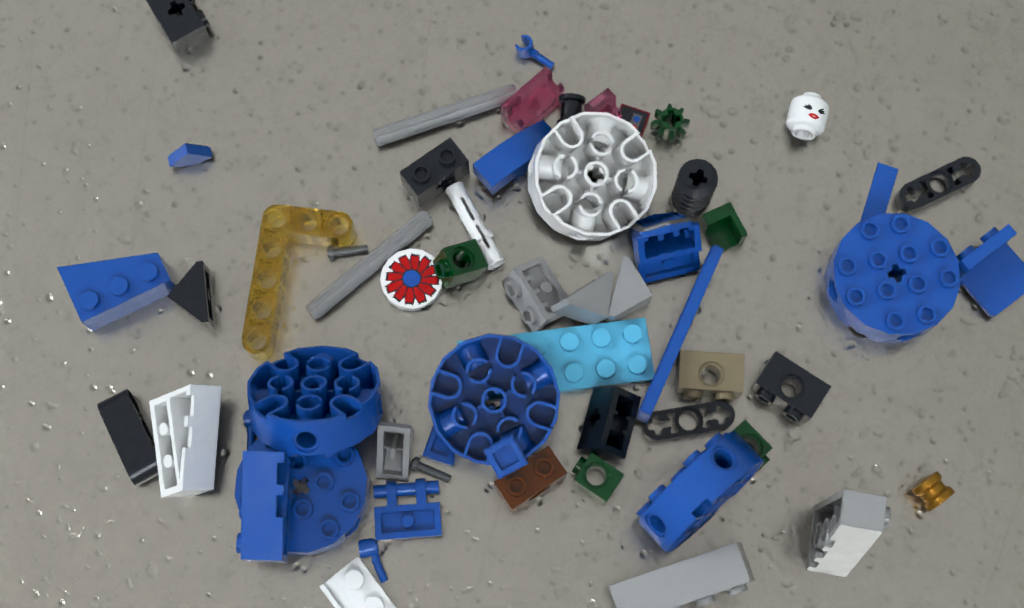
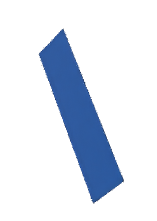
M878 162L860 222L880 213H886L899 169Z

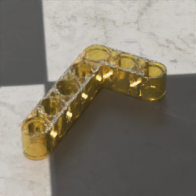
M280 204L269 206L264 211L242 333V345L253 359L259 361L266 360L274 354L293 242L333 247H347L351 245L355 240L356 230L351 217L347 213ZM275 219H286L283 226L278 228L272 227ZM309 221L317 222L313 230H302L305 223ZM338 225L348 226L347 231L343 234L337 235L333 233L334 228ZM271 248H281L278 256L273 258L267 257V253ZM266 278H276V282L272 287H262V283ZM270 307L271 312L268 317L263 319L257 318V312L261 308ZM256 338H266V343L261 349H252V343Z

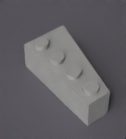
M844 489L814 506L807 570L846 577L880 537L883 529L888 527L891 510L890 507H886L887 497Z
M735 542L613 584L609 588L616 608H682V605L693 601L696 607L715 602L714 594L725 590L728 596L747 591L746 583L755 581L742 543Z

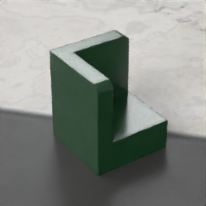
M731 202L702 214L699 221V226L710 247L717 245L724 248L723 252L743 244L747 237V232Z

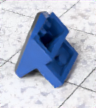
M677 212L653 214L637 220L629 228L633 243L635 266L645 283L700 270L699 251H702L700 226L698 222H693L691 217Z

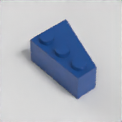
M159 253L57 267L81 322L92 331L168 296L177 285L167 263Z
M243 451L242 498L239 505L241 533H238L236 540V552L240 553V559L243 561L287 563L295 462L285 452Z

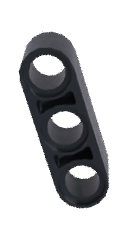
M129 389L98 403L97 407L133 484L139 486L158 476L154 439Z

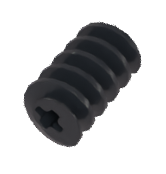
M693 159L683 164L679 170L671 195L672 204L678 212L683 215L694 216L706 210L718 183L717 171L711 163L702 159Z

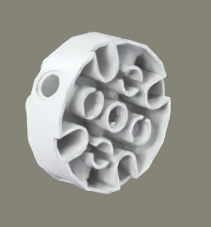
M581 112L560 121L536 145L528 165V192L539 216L554 231L575 240L601 241L630 228L649 209L657 189V163L651 149H648L646 142L639 135L640 132L630 122L608 112ZM592 172V178L596 179V181L592 182L587 173Z

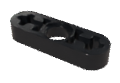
M961 157L906 183L896 195V204L905 213L918 212L973 185L980 177L981 167L975 159ZM961 168L963 170H970L971 174L969 176L962 175L954 181L952 176L956 175ZM939 178L943 180L946 190L944 192L934 191L930 185L931 179ZM923 190L924 194L920 195L915 203L912 200L907 201L905 199L908 193L914 195Z
M713 401L654 411L647 424L642 422L641 431L648 441L654 443L722 432L727 430L734 422L735 411L725 401ZM716 408H720L721 413H727L728 417L723 420V424H719L717 419L707 420V428H703V416L700 410L705 411L704 417L713 415L716 412ZM690 413L694 415L697 420L696 428L693 430L683 429L679 424V417L682 414ZM673 415V428L676 433H671V427L663 428L660 431V435H656L654 430L648 429L653 419H657L659 424H665L670 421L668 416Z

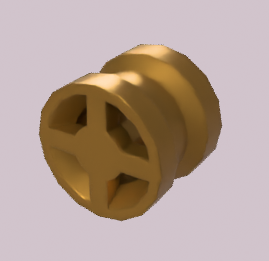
M938 471L932 473L911 490L915 496H920L924 500V507L928 512L942 504L955 493L950 486L944 485L941 481L942 476Z

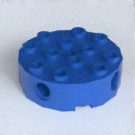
M880 213L858 222L835 247L825 271L827 297L837 317L848 327L851 326L857 333L866 336L865 338L878 343H905L926 334L953 308L961 286L959 260L948 239L929 222L905 213Z
M488 333L463 341L443 357L431 379L428 408L436 433L452 452L474 463L491 465L483 449L512 433L526 458L546 442L558 419L560 391L552 366L536 347L516 336ZM493 390L495 394L501 393L503 395L500 399V406L496 407L494 403L488 405L486 400L489 398V391Z
M314 346L285 352L284 359L273 363L266 361L257 367L247 382V398L252 431L263 444L280 452H285L289 457H297L299 455L331 457L338 451L359 444L366 437L372 435L383 416L378 368L371 361L366 362L359 359V353L347 348Z
M735 430L730 433L726 432L723 435L718 432L705 444V450L701 453L698 450L694 451L683 462L684 467L670 479L671 483L667 487L664 484L660 485L648 497L650 501L636 513L640 517L638 523L666 553L678 548L706 524L729 498L734 497L764 463L754 449Z
M260 439L256 440L247 450L280 452L263 444ZM354 446L340 450L331 457H322L320 455L290 457L295 462L288 555H315L339 547L358 530L369 508L370 479L363 457ZM243 460L237 469L234 496L238 509L242 498ZM301 483L307 484V487L310 489L307 494L299 493L298 486Z

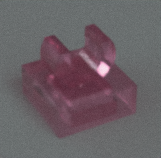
M609 88L584 105L585 112H608L622 119L621 110L616 106V95Z

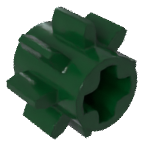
M668 104L667 109L663 112L656 109L654 116L657 120L651 122L650 129L657 130V141L662 138L667 140L669 145H672L675 138L684 139L686 134L684 128L689 126L690 120L683 119V108L678 110L672 108L671 104Z

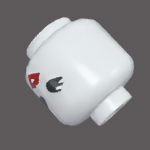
M806 92L792 99L786 118V125L794 137L802 140H812L824 132L830 108L828 103L821 99L822 97L819 94Z

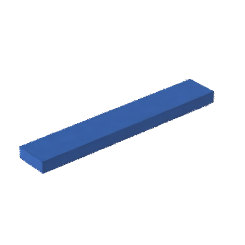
M713 245L707 254L636 417L641 422L647 424L724 248Z

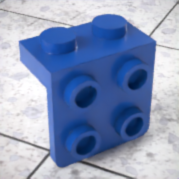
M1009 224L1000 231L996 227L992 228L980 238L983 242L982 245L976 249L970 245L956 256L960 261L961 285L990 317L999 314L1024 294V262L1007 244L1017 234Z

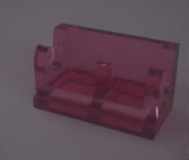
M544 67L501 105V118L516 133L544 120L561 105L558 100L559 96L564 94V86L561 82L558 85L554 83L552 72L547 67Z

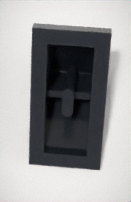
M197 261L167 297L206 329L213 330L215 325L210 271L203 261Z

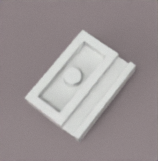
M356 557L334 574L332 578L319 586L335 608H397L359 557Z

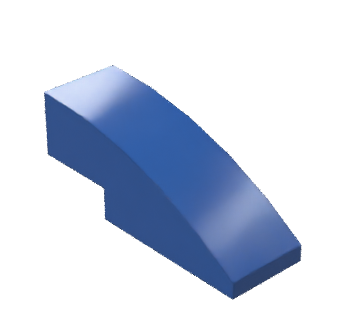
M542 120L518 132L473 163V173L494 195L514 178L518 180L528 172V165L536 145L552 130L551 127Z

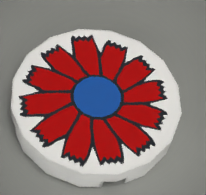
M411 248L398 251L388 258L382 268L380 278L383 293L388 301L401 310L413 312L434 303L442 292L443 286L442 280L436 276L433 260L435 258L423 250Z

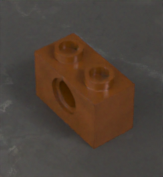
M549 445L527 459L529 464L494 481V488L512 514L566 478V470Z

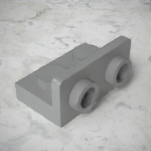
M543 256L514 267L502 281L506 294L513 300L521 313L524 323L529 326L532 332L540 331L546 324L563 317L560 314L554 313L550 307L567 297V294Z

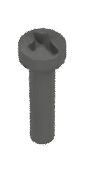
M361 245L333 249V246H328L327 252L329 255L327 256L329 260H335L334 256L368 253V246Z
M418 457L412 459L410 470L415 471L417 469L442 481L449 482L451 475L419 462L420 458Z

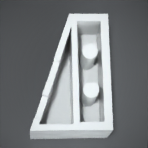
M190 384L149 401L161 498L195 496L214 489L222 386Z

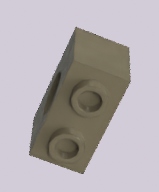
M680 350L676 358L675 394L683 395V399L701 400L702 396L715 397V401L734 402L735 398H739L744 392L745 354ZM703 371L713 372L717 377V383L708 384L704 382L701 373Z

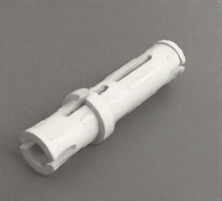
M456 182L447 187L445 190L446 194L449 196L471 237L470 240L476 239L488 264L487 269L493 270L505 263V259L493 240L494 234L492 230L486 228L463 182Z

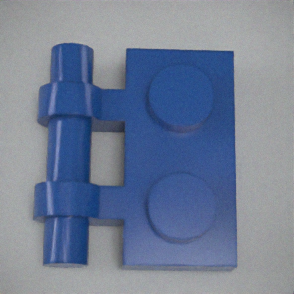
M426 478L415 479V482L397 483L396 480L386 481L384 485H373L374 498L387 497V506L374 507L376 541L442 536L440 502L427 503V494L440 493L439 480L426 481ZM416 495L417 504L398 505V496Z

